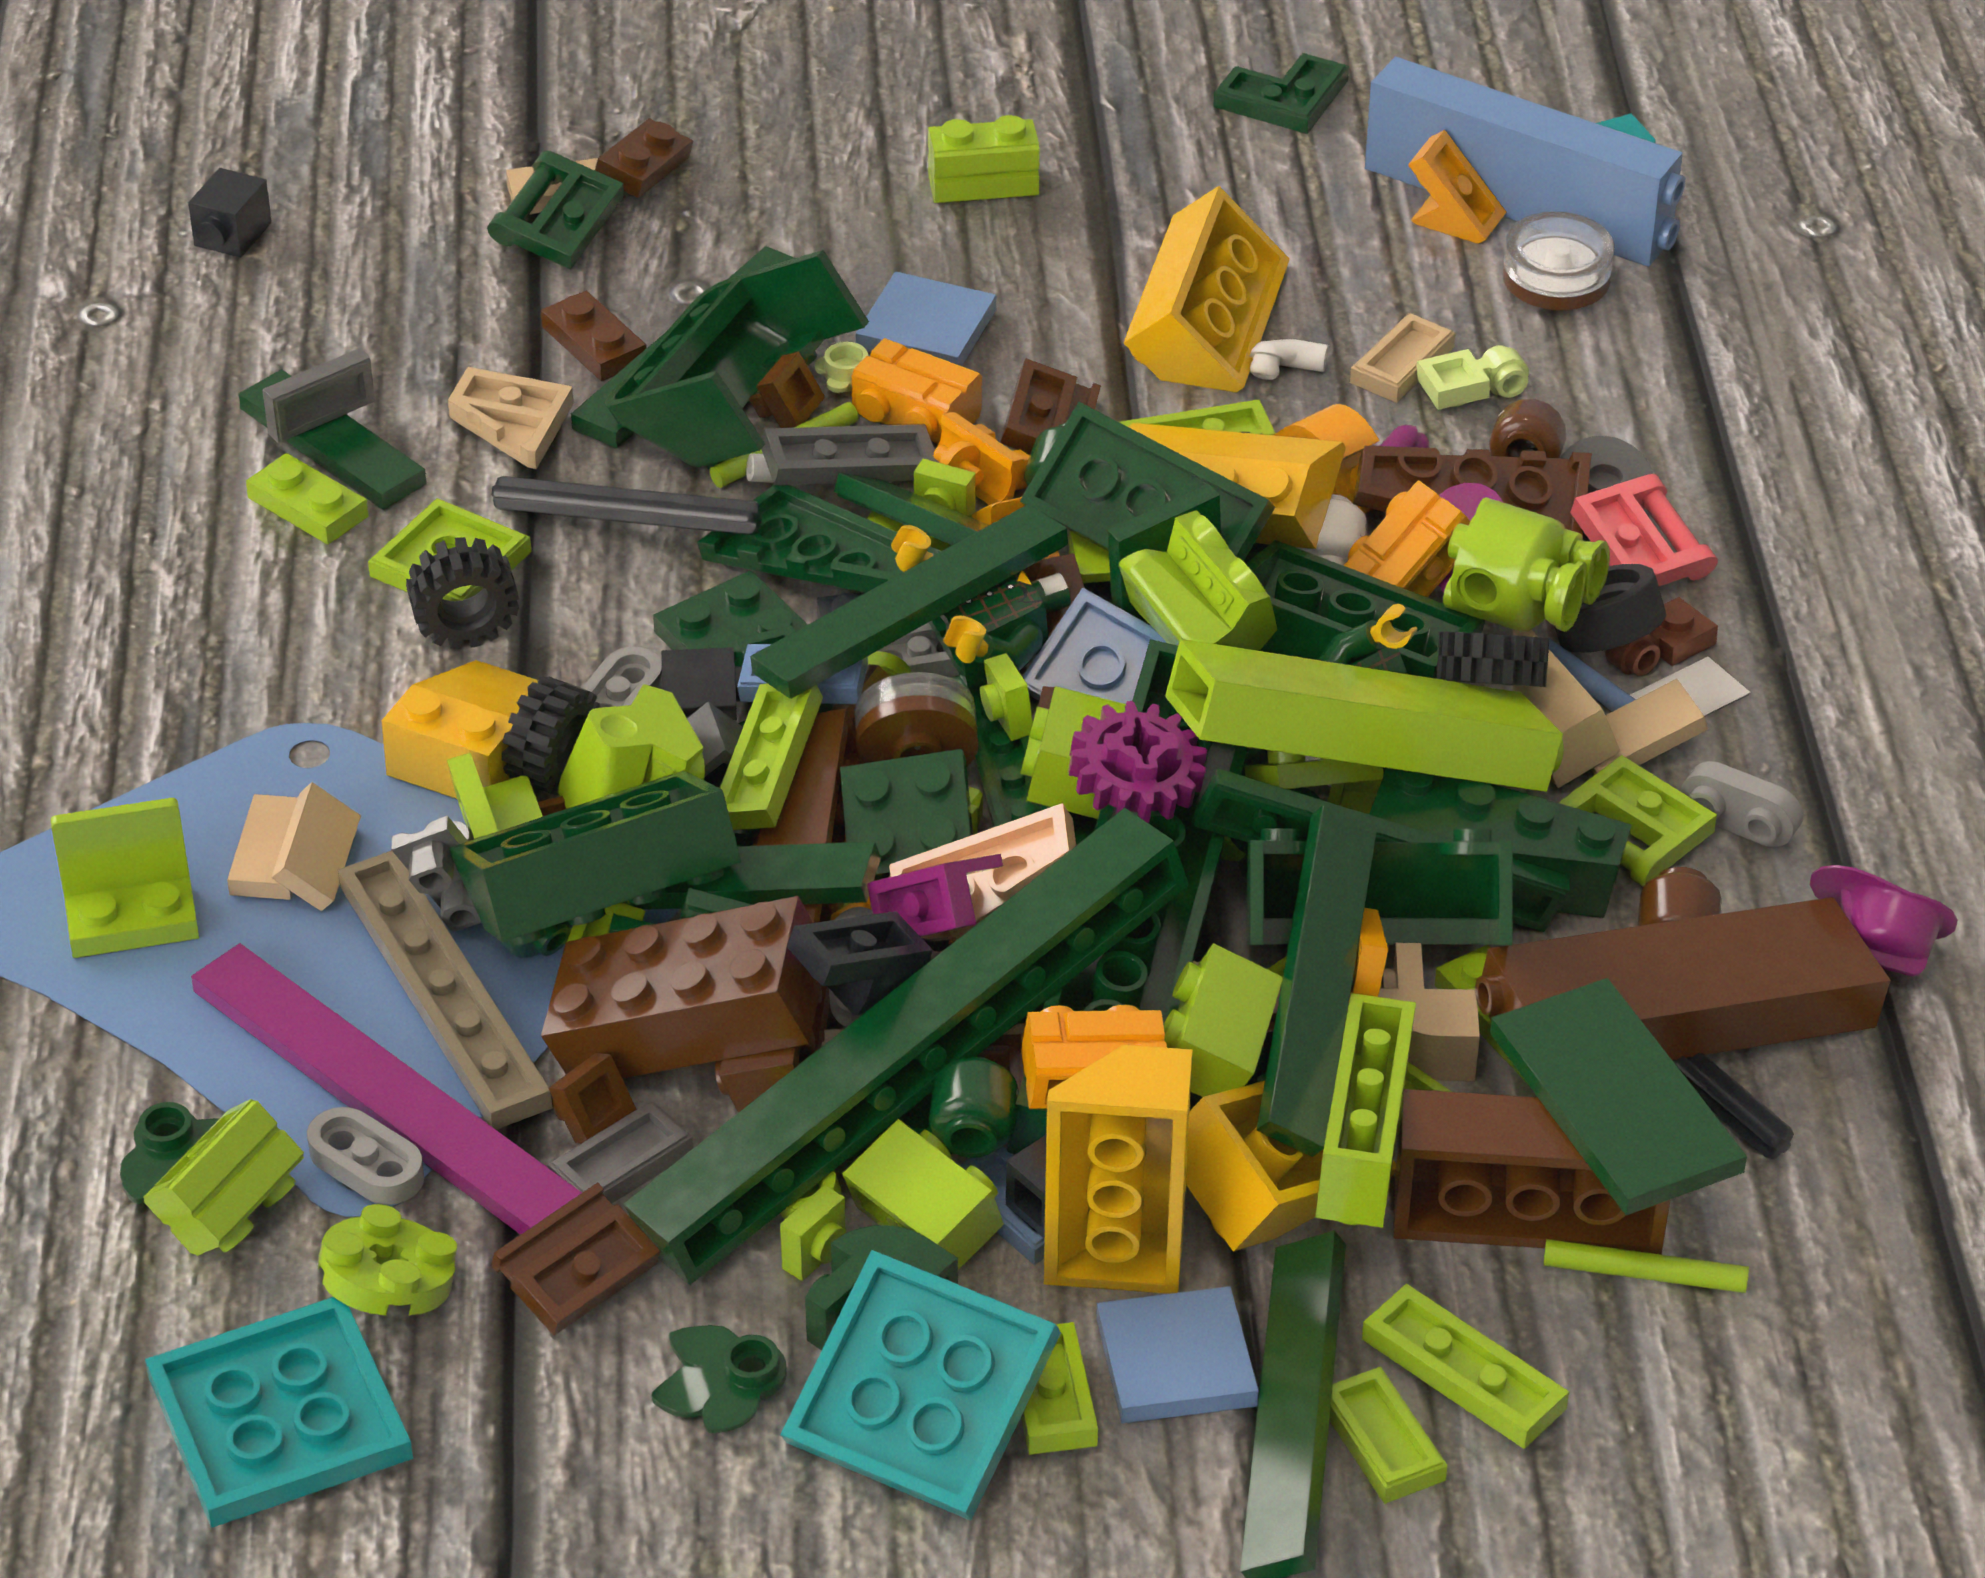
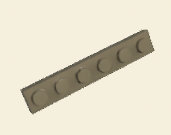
M391 850L338 869L341 890L486 1122L497 1130L552 1109V1098L548 1085L426 895L419 893L409 881V870Z

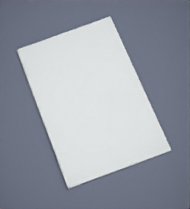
M1706 657L1630 694V696L1638 699L1678 679L1705 716L1751 692L1711 658Z

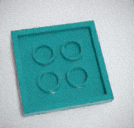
M871 1250L780 1435L786 1443L971 1521L1061 1332L1055 1323Z
M334 1297L145 1359L148 1378L211 1528L413 1459L411 1440L348 1305Z

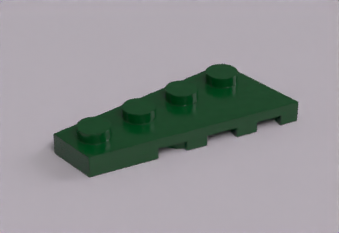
M773 485L752 500L761 506L762 523L759 525L756 534L742 535L711 531L697 541L702 560L865 593L903 573L896 564L895 557L897 553L891 547L897 532L790 485Z

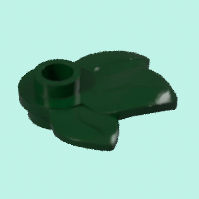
M174 1102L157 1103L147 1108L141 1114L134 1130L135 1148L120 1163V1178L127 1197L136 1204L144 1203V1196L220 1118L196 1119L186 1107Z
M715 1325L681 1328L669 1333V1342L684 1367L662 1382L652 1392L651 1398L655 1405L676 1417L692 1418L702 1415L704 1427L708 1433L732 1431L742 1427L756 1415L761 1399L770 1397L783 1386L787 1377L786 1360L774 1342L761 1335L738 1337L730 1329Z

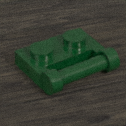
M543 151L533 163V174L505 212H498L487 226V231L491 238L501 245L512 246L515 244L571 270L624 197V183L555 152ZM559 182L562 183L532 224L526 222V218L551 185H557Z

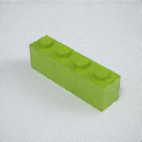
M1351 993L1323 1151L1315 1218L1339 1221L1348 1225H1367L1383 1228L1402 1107L1403 1089L1408 1068L1416 1002Z

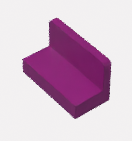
M1001 854L944 863L867 883L872 912L873 914L897 911L920 937L975 925L976 919L967 875L1003 867Z

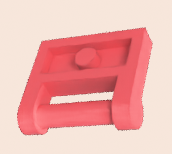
M1657 474L1644 475L1576 497L1570 513L1591 542L1602 540L1608 543L1610 550L1609 566L1619 564L1645 565L1653 569L1658 586H1662L1686 577L1693 581L1699 580L1710 574L1718 564V559L1709 546L1699 544L1665 497L1667 488ZM1645 509H1647V511L1650 513V515L1655 520L1657 525L1660 527L1662 532L1673 545V547L1677 551L1676 553L1673 552V550L1670 548V546L1665 541L1663 536L1660 534L1658 529L1655 527L1653 522L1650 520L1648 515L1645 513Z

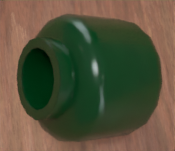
M983 1057L963 1058L947 1064L938 1072L933 1086L929 1123L933 1135L951 1152L962 1157L980 1158L1001 1149L1011 1140L1016 1127L1017 1112L1015 1104L1019 1089L1015 1077L1005 1067Z

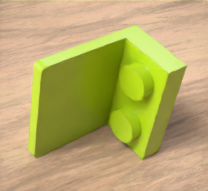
M176 798L125 804L51 817V829L64 893L73 958L200 939L179 804Z

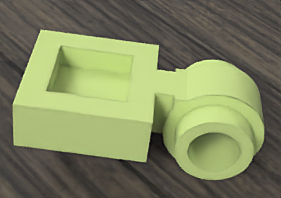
M1502 345L1488 349L1482 358L1477 360L1469 349L1417 361V380L1437 410L1458 407L1465 403L1489 398L1490 391L1495 395L1512 398L1522 393L1528 384L1529 368L1515 349Z

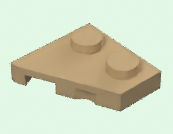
M467 367L448 399L449 417L528 468L533 469L538 468L574 404L572 386Z

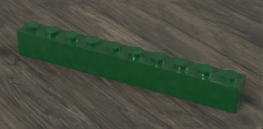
M1123 808L627 1200L624 1206L630 1218L661 1251L659 1259L689 1285L694 1283L931 1093L938 1072L947 1064L963 1058L976 1057L1027 1016L1028 1012H1032L1188 887L1189 883L1174 840L1126 808Z

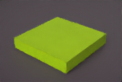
M436 498L368 561L369 575L374 579L407 592L406 579H411L409 569L413 563L421 566L419 555L425 550L433 556L436 555L435 544L444 540L448 549L456 547L455 538L460 537L466 538L468 547H472L475 538L485 540L487 549L494 544L500 548L502 557L506 555L511 570H513L531 553L530 536ZM462 586L450 591L443 599L448 601L465 600L475 596L483 587Z

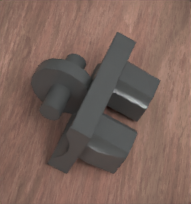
M447 815L430 822L421 832L413 834L399 833L392 836L391 850L409 870V881L417 891L428 894L441 909L440 918L451 931H460L481 923V920L452 860L449 847L474 840L467 825L463 822L452 821Z

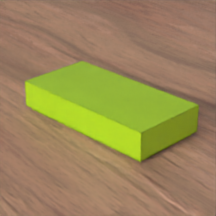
M1381 1366L1333 1384L1329 1421L1384 1504L1446 1481L1448 1465Z

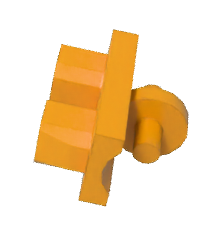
M956 412L942 415L940 422L942 435L933 457L939 463L975 472V496L991 505L1011 500L1014 497L1015 490L1027 487L1024 474L1030 457L1022 450L1012 451L997 441L995 432L982 423L973 425Z

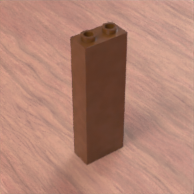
M1829 897L1488 948L1482 976L1476 980L1475 995L1480 1011L1488 1015L1492 1021V1017L1608 978L1672 1060H1676L1681 1056L1686 1058L1694 1057L1698 1052L1708 1055L1876 1028L1891 980L1835 898Z

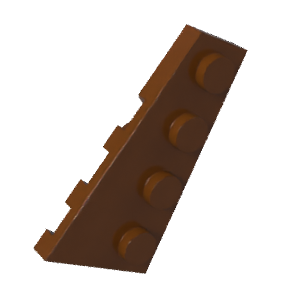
M1364 446L1359 459L1353 504L1386 512L1391 500L1401 492H1408L1418 480L1438 495L1446 489L1462 483H1479L1496 491L1504 503L1559 520L1564 524L1565 529L1580 533L1583 537V530L1570 512L1575 498L1588 493L1592 453L1572 452L1570 459L1546 458L1545 451H1522L1520 457L1490 456L1489 449H1467L1464 455H1441L1437 448Z

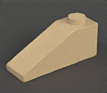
M1513 629V635L1538 637L1532 629L1528 632ZM1550 650L1548 653L1546 687L1513 685V691L1521 692L1563 733L1564 754L1562 763L1556 772H1552L1551 781L1557 788L1562 787L1620 752L1603 709Z

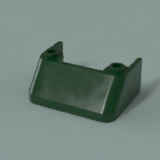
M824 250L723 280L701 293L605 400V405L618 424L692 467L706 466L707 469H710L728 459L760 451L765 445V442L742 408L747 404L751 395L758 391L756 386L782 355L800 352L807 366H809L818 356L815 350L825 339L863 329L869 323V320Z
M1261 829V840L1248 841L1246 944H1289L1307 842L1299 841V829ZM1453 829V842H1375L1364 908L1378 910L1387 944L1513 945L1512 841L1492 842V829Z

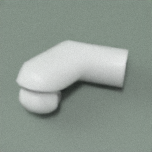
M1296 339L1261 341L1254 346L1250 353V356L1253 358L1250 371L1255 377L1265 380L1275 379L1279 375L1280 365L1325 372L1329 345Z

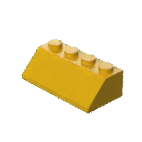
M1217 186L1173 215L1123 343L1130 349L1133 357L1139 363L1145 365L1159 380L1235 393L1245 387L1250 373V365L1253 361L1250 353L1254 346L1261 342L1290 258L1220 186Z
M1132 423L1127 426L1268 499L1275 506V509L1255 543L1271 544L1274 540L1293 547L1316 549L1346 446L1343 442Z
M1122 1045L1048 1090L1044 1285L1165 1294L1179 1292L1192 1069L1191 1049Z

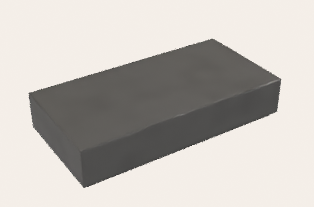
M361 348L262 389L268 434L277 443L375 402L371 359Z
M650 1101L548 1164V1168L580 1192H584L598 1182L604 1188L603 1195L612 1204L668 1169L693 1149V1137L656 1103Z

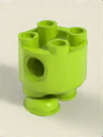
M1485 497L1480 502L1469 526L1459 523L1451 535L1448 545V556L1455 559L1452 577L1449 579L1444 591L1443 605L1446 608L1521 632L1530 631L1543 622L1545 618L1549 623L1556 626L1558 630L1568 631L1577 619L1582 601L1585 604L1591 605L1602 591L1609 569L1610 550L1608 543L1602 540L1596 542L1583 541L1582 534L1565 529L1564 524L1559 520Z

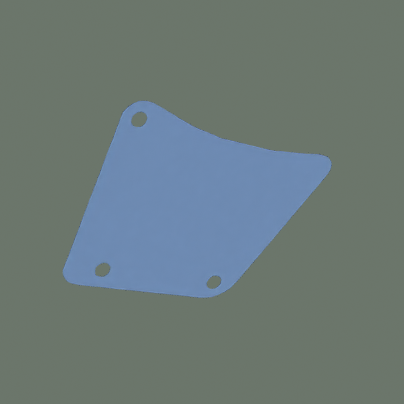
M295 723L279 725L236 741L93 808L99 809L165 798H176L178 800L200 939L73 958L64 893L52 829H48L0 852V977L45 995L164 1064L224 1113L247 1100L258 1101L278 1123L277 1127L280 1130H285L303 1150L305 1158L289 1174L296 1180L295 1186L311 1202L322 1209L344 1217H360L364 1207L378 1203L366 1199L356 1191L347 1189L340 1181L319 1169L310 1158L307 1129L311 1121L326 1110L348 1106L193 991L191 976L237 944L241 943L480 1119L483 1117L341 890L340 884L334 902L323 911L318 910L294 893L291 900L229 895L227 879L254 794L298 797L299 793L313 782L360 814L361 818L345 867L391 851L392 836L399 833L413 834L421 832L430 822L448 815L452 821H459L465 824L456 798L386 775L384 744L355 731L330 724ZM306 741L321 742L330 750V755L326 762L313 768L296 766L291 762L289 755L293 747ZM425 894L438 916L441 917L439 906L428 894ZM680 909L645 910L643 921L652 924L669 922ZM482 922L460 931H451L444 923L534 1063L548 1049V1046L541 1037L565 945L549 956H543L540 953L534 957L518 958L510 953L496 937L488 933ZM423 1163L425 1178L432 1168ZM392 1204V1205H388V1206L394 1207V1206H396V1205H398V1204Z

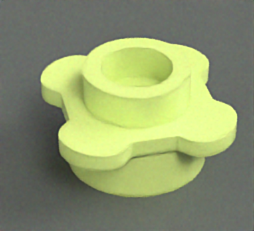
M854 342L833 344L827 348L824 357L816 360L815 371L825 376L827 388L830 391L836 393L851 392L853 370L868 356V351L862 345Z

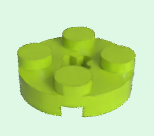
M372 1204L362 1209L360 1217L343 1220L332 1226L324 1234L319 1253L318 1269L322 1268L324 1271L322 1284L334 1298L354 1309L370 1314L387 1316L389 1305H411L409 1315L423 1314L439 1307L446 1301L451 1292L455 1273L457 1243L454 1238L445 1233L434 1232L419 1223L401 1218L399 1211L391 1206Z

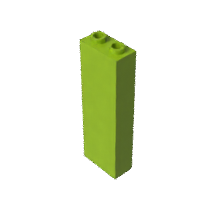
M1180 639L1165 695L1200 740L1547 792L1552 772H1556L1559 769L1564 754L1563 733L1521 692Z

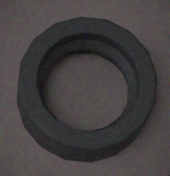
M1642 564L1609 566L1605 584L1595 602L1589 605L1582 601L1577 619L1568 631H1560L1554 626L1560 646L1571 652L1582 653L1610 650L1632 643L1658 628L1664 621L1667 613L1653 569Z

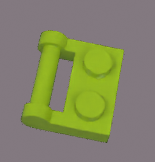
M1623 755L1619 756L1559 802L1560 804L1590 813L1595 811L1607 818L1632 825L1630 834L1649 845V847L1643 850L1632 842L1627 841L1621 865L1631 871V879L1643 887L1649 880L1658 876L1663 870L1668 869L1715 832L1717 819L1716 813Z

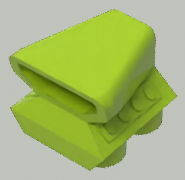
M1197 510L1175 517L1167 552L1144 549L1126 556L1119 562L1130 603L1166 643L1178 646L1180 639L1258 651L1262 649L1278 630L1270 596L1256 575L1240 558L1233 554L1214 525L1205 516L1200 515Z
M643 684L631 705L595 708L589 711L561 775L558 794L563 796L565 807L568 809L683 770L704 780L705 765L702 753L704 747L673 693Z

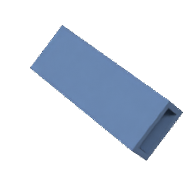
M1396 56L1372 80L1365 169L1425 189L1419 183L1417 176L1408 164L1431 136L1445 129L1506 210V214L1503 217L1546 232H1561L1581 236L1594 242L1607 253L1648 267L1664 249L1670 250L1674 245L1680 228V221L1675 219V210L1682 197L1686 182L1685 176L1680 175L1683 152Z

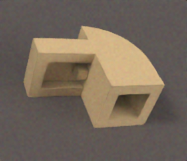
M1396 943L1393 969L1384 968L1378 997L1416 1002L1408 1062L1436 1081H1475L1480 1039L1475 990L1424 989L1421 943Z

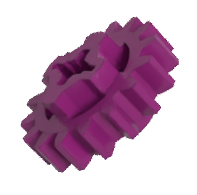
M1133 701L1126 702L1123 713H1117L1115 709L1107 704L1102 706L1100 720L1087 715L1083 718L1081 731H1074L1069 754L1071 758L1068 773L1069 776L1078 777L1076 792L1079 795L1095 794L1092 808L1097 811L1105 808L1107 805H1112L1116 807V815L1123 808H1126L1129 811L1137 812L1139 818L1149 823L1151 812L1158 810L1162 816L1169 820L1174 817L1176 804L1189 809L1192 806L1195 792H1201L1206 772L1204 765L1207 749L1197 746L1198 737L1192 729L1180 730L1182 717L1178 713L1164 719L1159 717L1160 710L1157 704H1152L1148 708L1147 713L1138 712Z

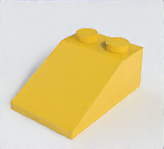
M474 660L412 684L381 720L386 775L457 799L447 759L471 753L483 787L509 780L510 775L505 774L503 769L506 762L502 761V752L508 747L507 744L503 743L504 734L511 732L513 724L508 723L511 713L517 714L520 709L517 705L520 696H528L527 687L532 682L538 683V680Z
M1265 1081L1202 1097L1189 1111L1186 1185L1210 1218L1215 1231L1227 1242L1233 1252L1274 1240L1316 1216L1324 1149L1314 1157H1311L1256 1130ZM1394 1160L1392 1165L1391 1177L1396 1172V1163Z

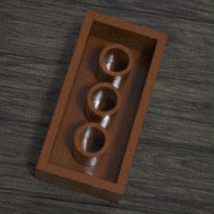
M795 896L568 941L565 943L541 1037L565 1074L572 1071L593 1054L603 1053L611 1054L622 1078L809 1044L821 984L809 974L808 970L786 946L794 926L814 922L799 897Z
M1403 1089L1395 1172L1393 1239L1544 1249L1546 1239L1662 1255L1670 1200L1625 1215L1538 1097Z

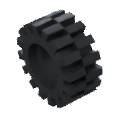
M465 537L455 538L456 547L450 549L447 548L444 540L435 544L436 555L433 556L425 550L419 555L421 566L413 563L409 569L411 579H406V588L416 625L418 624L420 633L425 638L431 635L432 642L439 646H442L448 638L451 649H461L462 640H469L471 648L481 646L479 637L486 635L491 642L499 637L497 626L507 630L513 624L510 615L517 616L519 610L517 600L520 599L510 563L506 555L502 557L500 548L494 544L487 549L485 540L475 538L472 547H468ZM462 586L483 587L475 596L465 600L448 601L443 599L450 591Z
M1440 631L1436 679L1454 682L1546 687L1549 638Z
M542 676L538 678V683L532 682L527 687L528 696H520L517 701V705L520 708L518 713H511L508 723L513 724L511 732H506L503 743L508 745L502 752V761L506 762L503 769L505 774L510 775V779L527 776L532 787L553 795H559L558 786L561 775L589 711L600 708V703L595 702L597 696L586 689L550 676Z

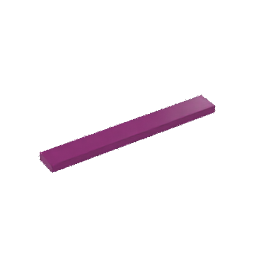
M241 943L191 976L193 991L345 1105L364 1112L413 1143L419 1149L423 1163L520 1235L582 1193Z

